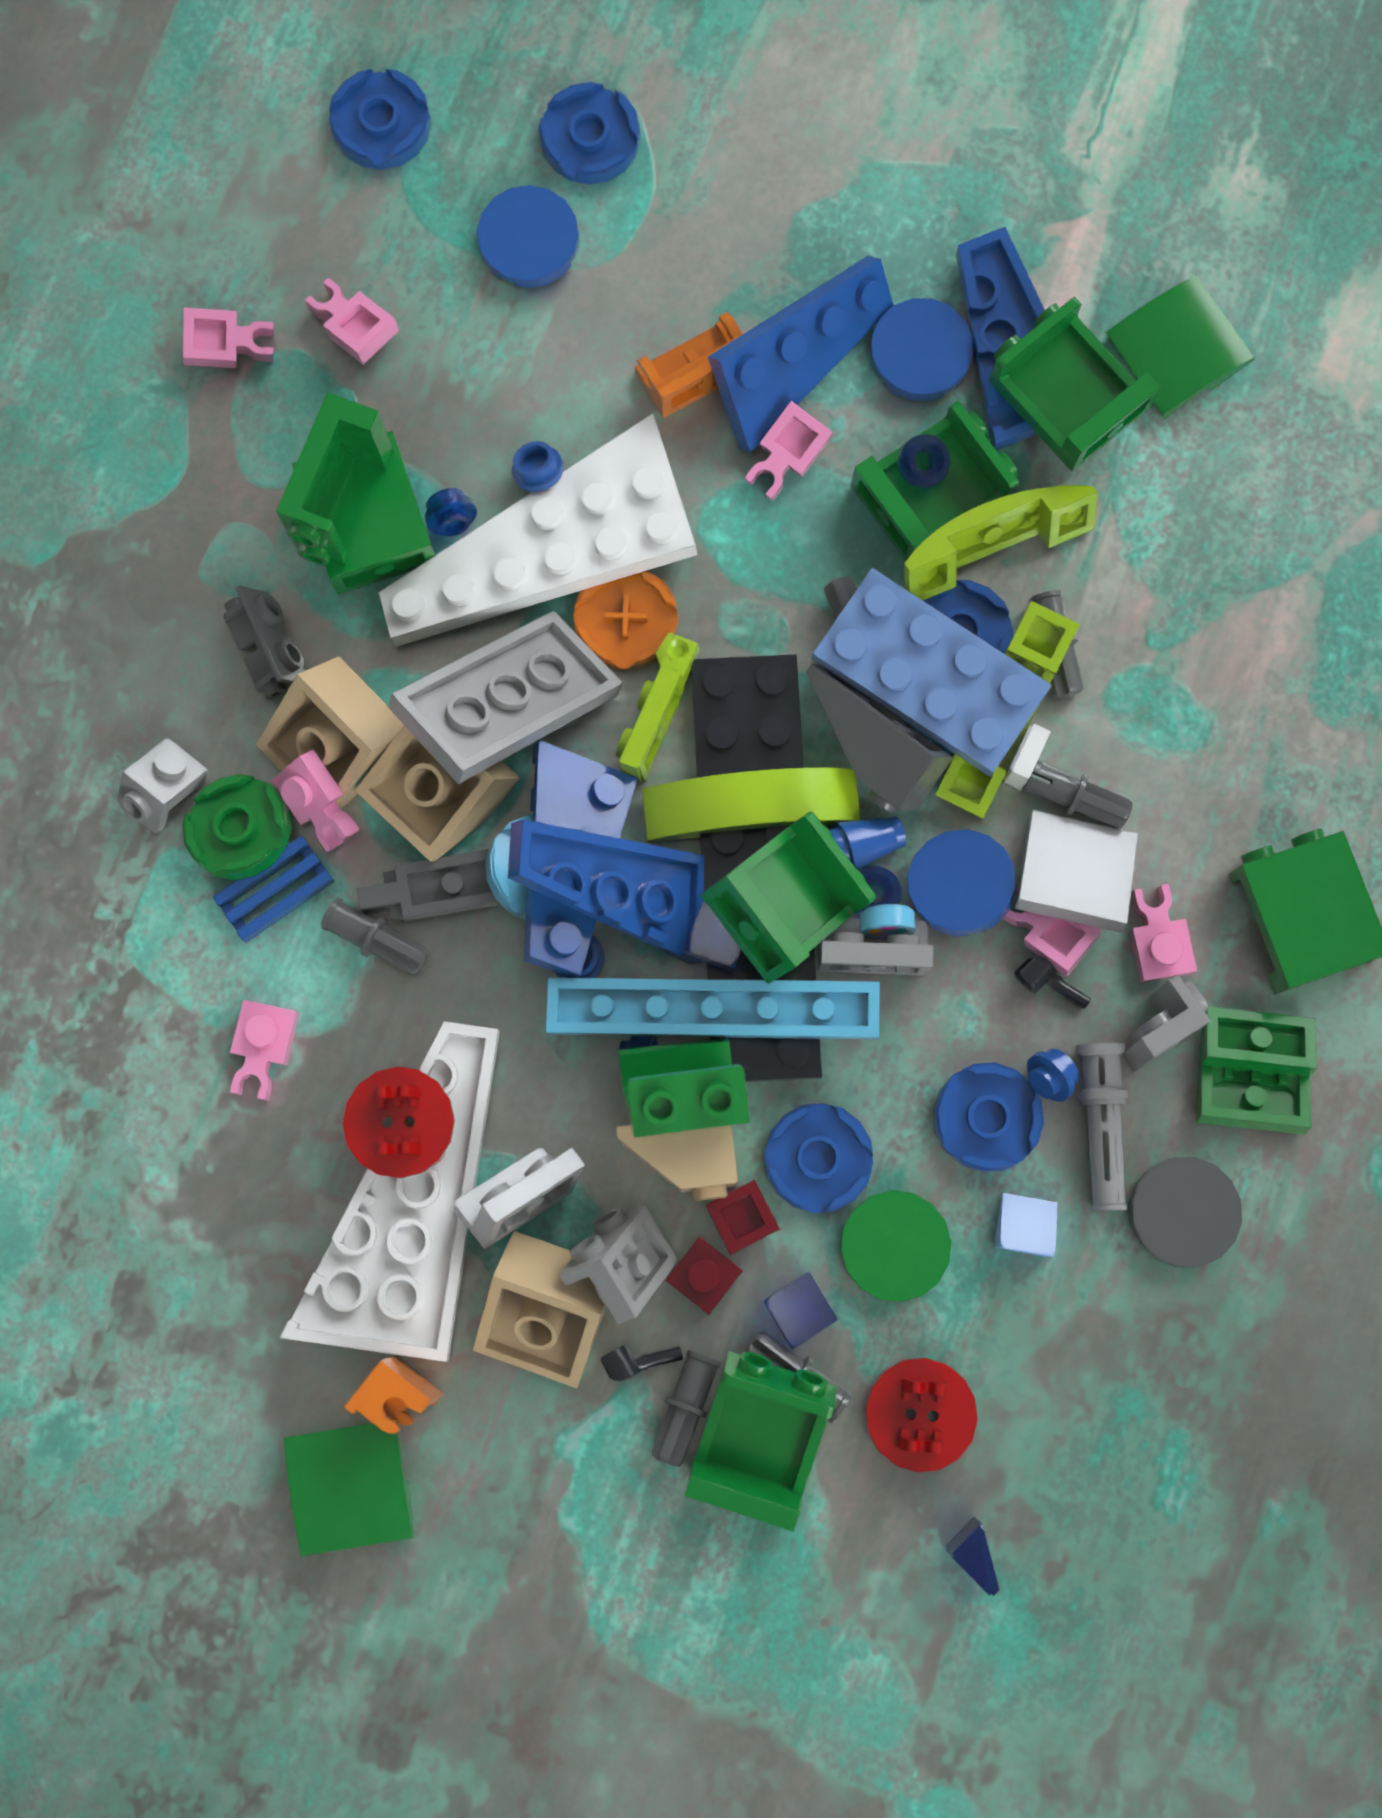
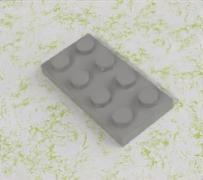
M552 611L392 693L388 708L457 784H460L618 695L623 682L555 611Z

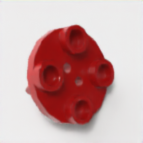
M399 1066L376 1071L359 1083L346 1103L343 1119L346 1143L357 1161L377 1175L400 1179L422 1174L430 1167L441 1162L452 1142L455 1126L451 1099L441 1084L420 1070ZM408 1117L415 1119V1124L412 1127L406 1126L405 1122ZM386 1118H391L393 1121L392 1126L389 1128H385L383 1125Z
M925 1357L905 1359L885 1368L872 1385L865 1407L867 1431L876 1449L897 1467L917 1473L941 1470L959 1460L972 1443L978 1422L975 1397L965 1379L949 1365ZM909 1408L915 1411V1416L912 1419H908L905 1416V1412ZM932 1410L937 1413V1418L934 1421H930L927 1416Z

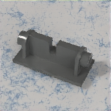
M238 586L235 589L239 597L232 598L224 604L226 612L223 617L239 650L245 651L256 644L258 650L243 660L256 691L264 693L266 699H274L285 693L286 690L283 684H292L297 674L304 671V658L299 648L290 640L281 621L283 619V612L276 599L269 592Z

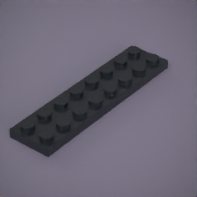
M797 654L694 659L691 666L697 778L747 771L804 768ZM790 825L702 833L700 836L701 855H704V892ZM703 900L707 980H764ZM814 948L808 953L810 956L802 963L776 980L816 981ZM727 1037L730 1042L732 1065L739 1064L743 1067L746 1083L822 1078L820 1039Z

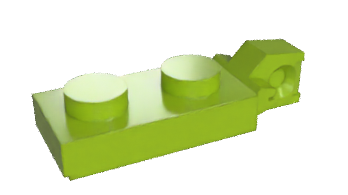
M670 632L655 653L660 665L655 681L647 680L641 690L637 703V709L641 710L636 724L633 729L627 727L624 730L616 750V756L620 758L619 764L623 773L638 778L637 782L639 783L646 782L686 691L684 685L690 674L693 661L697 658L700 651L698 643Z

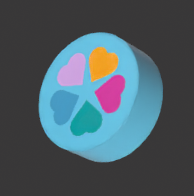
M883 904L868 907L860 913L861 934H864L866 938L886 940L889 935H912L916 931L915 912L910 907L899 904Z

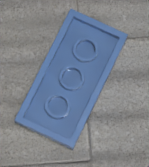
M871 568L815 649L811 658L989 777L994 773L1052 686L874 568Z

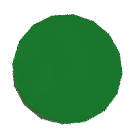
M244 774L219 778L201 789L193 799L195 805L191 808L190 814L186 812L182 824L184 844L193 860L213 876L230 880L253 877L272 866L286 849L292 830L290 810L276 788L266 781L263 782L262 780L254 779L253 776Z
M890 1190L869 1196L853 1209L842 1228L840 1253L845 1271L860 1289L877 1299L903 1302L921 1297L940 1282L949 1265L951 1238L946 1221L932 1203L914 1193Z

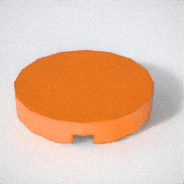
M649 570L581 590L577 596L573 616L576 634L609 669L627 672L647 668L657 662L655 653L667 634L670 632L676 635L678 615L675 597L666 583Z

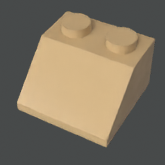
M338 656L297 674L256 746L280 771L284 770L299 756L314 749L343 792V795L335 801L338 807L342 809L358 795L355 792L356 788L404 724L380 697Z
M404 725L356 788L355 792L430 862H434L489 819L520 777L501 760L464 782L457 784Z
M630 1125L616 1127L617 1138L621 1145L681 1193L692 1192L693 1202L727 1197V1187H736L738 1184L732 1125L636 1138L633 1136Z
M513 1231L493 1275L473 1351L578 1388L607 1305L599 1298L596 1287L590 1277L564 1285L559 1274L572 1259L570 1250Z

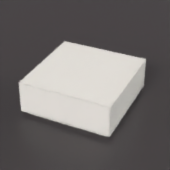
M1036 724L1028 727L1003 778L1005 784L1020 791L1022 790L1033 772L1051 731Z

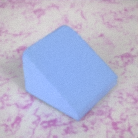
M1002 1193L994 1248L1043 1257H1054L1057 1202Z

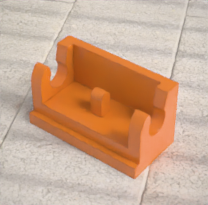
M729 312L718 316L720 321L716 322L714 327L650 361L647 356L637 360L638 365L635 366V373L662 418L719 389L708 356L743 335Z
M398 1355L382 1359L344 1408L352 1414L360 1412L384 1432L398 1433L401 1428L394 1419L402 1425L413 1424L414 1419L412 1416L404 1411L410 1408L421 1414L427 1406H434L444 1393Z

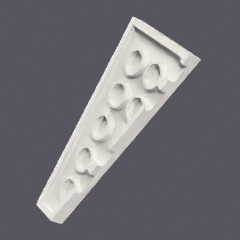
M652 413L565 470L559 481L549 489L530 493L380 591L379 596L390 638L395 647L698 555L654 414Z
M443 1022L419 1070L438 1081L451 1099L455 1126L452 1142L446 1150L445 1156L441 1162L430 1167L422 1174L401 1179L377 1175L367 1169L331 1238L332 1242L318 1269L311 1276L304 1290L305 1294L280 1338L444 1362L449 1361L469 1233L468 1227L454 1210V1205L458 1198L476 1188L500 1035L499 1029ZM408 1117L405 1122L406 1126L412 1127L415 1124V1119Z

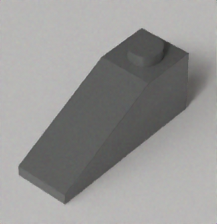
M811 663L806 674L857 779L871 789L868 794L869 797L877 805L890 812H896V810H918L953 759V756L912 725L819 664Z

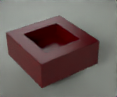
M755 1179L727 1193V1197L716 1199L705 1205L730 1255L780 1230Z
M699 1236L665 1281L710 1315L743 1270Z

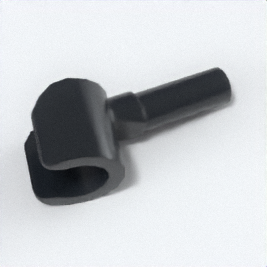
M1029 958L1014 972L1017 980L1034 994L1047 983L1050 988L1083 1009L1091 1001L1089 996L1057 975L1055 967L1045 958Z
M627 1344L601 1357V1362L609 1378L614 1381H623L641 1371L648 1370V1368L683 1360L680 1346L644 1354L634 1359Z

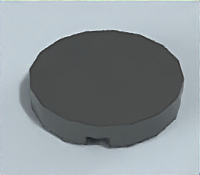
M1196 1157L1169 1158L1152 1166L1135 1183L1129 1200L1130 1225L1141 1245L1156 1260L1174 1267H1202L1221 1258L1235 1243L1242 1224L1241 1199L1232 1180L1216 1165Z

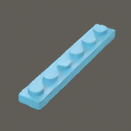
M548 978L546 1033L549 1035L879 1040L880 982L774 980L767 984L765 980Z

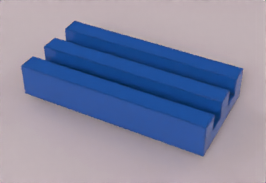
M301 835L287 845L284 852L272 866L256 876L236 880L212 898L225 913L224 915L234 926L242 941L247 943L335 881ZM300 855L305 857V859L236 907L233 906L232 903ZM312 869L317 874L316 877L248 924L242 919Z

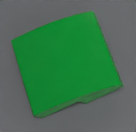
M1197 275L1154 298L1105 332L1137 379L1148 372L1161 386L1153 402L1164 418H1167L1207 388L1212 391L1255 360L1250 350Z
M1208 1006V1010L1205 1013L1211 1021L1203 1026L1201 1031L1196 1123L1306 1135L1312 1128L1310 1076L1317 1069L1316 1018Z
M373 1423L283 1437L291 1506L301 1557L415 1538L409 1481L405 1479L400 1431L398 1433H387Z

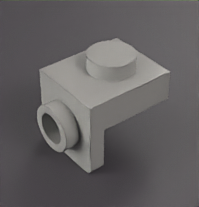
M167 737L123 771L117 801L130 819L137 823H143L151 831L158 833L166 825L169 810L205 782L208 769Z

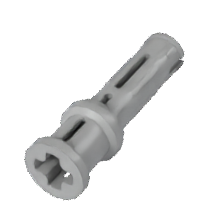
M1125 1043L1076 1045V1054L1082 1056L1083 1090L1078 1092V1100H1081V1106H1087L1089 1159L1093 1199L1092 1211L1127 1210V1204H1125L1124 1151L1120 1106L1126 1104V1099H1128V1090L1122 1088L1121 1054L1126 1052ZM1100 1059H1102V1060L1104 1061V1070H1105V1084H1104V1085H1101V1084H1100V1079H1099V1060H1100ZM1101 1105L1107 1106V1122H1102ZM1104 1131L1108 1132L1110 1161L1109 1181L1105 1180L1104 1171Z

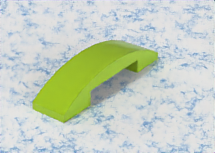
M1087 485L1037 488L1000 497L959 515L926 538L904 563V589L921 600H926L955 588L957 568L1036 535H1039L1046 546L1051 548L1094 530L1098 491L1093 486Z
M1031 601L1005 655L1050 683L1080 624ZM1037 709L991 777L955 754L935 796L983 819Z
M787 768L698 777L642 788L647 843L700 838L702 833L787 826L793 824L810 811L816 815L824 826H832L835 822L861 820L856 775L852 768Z

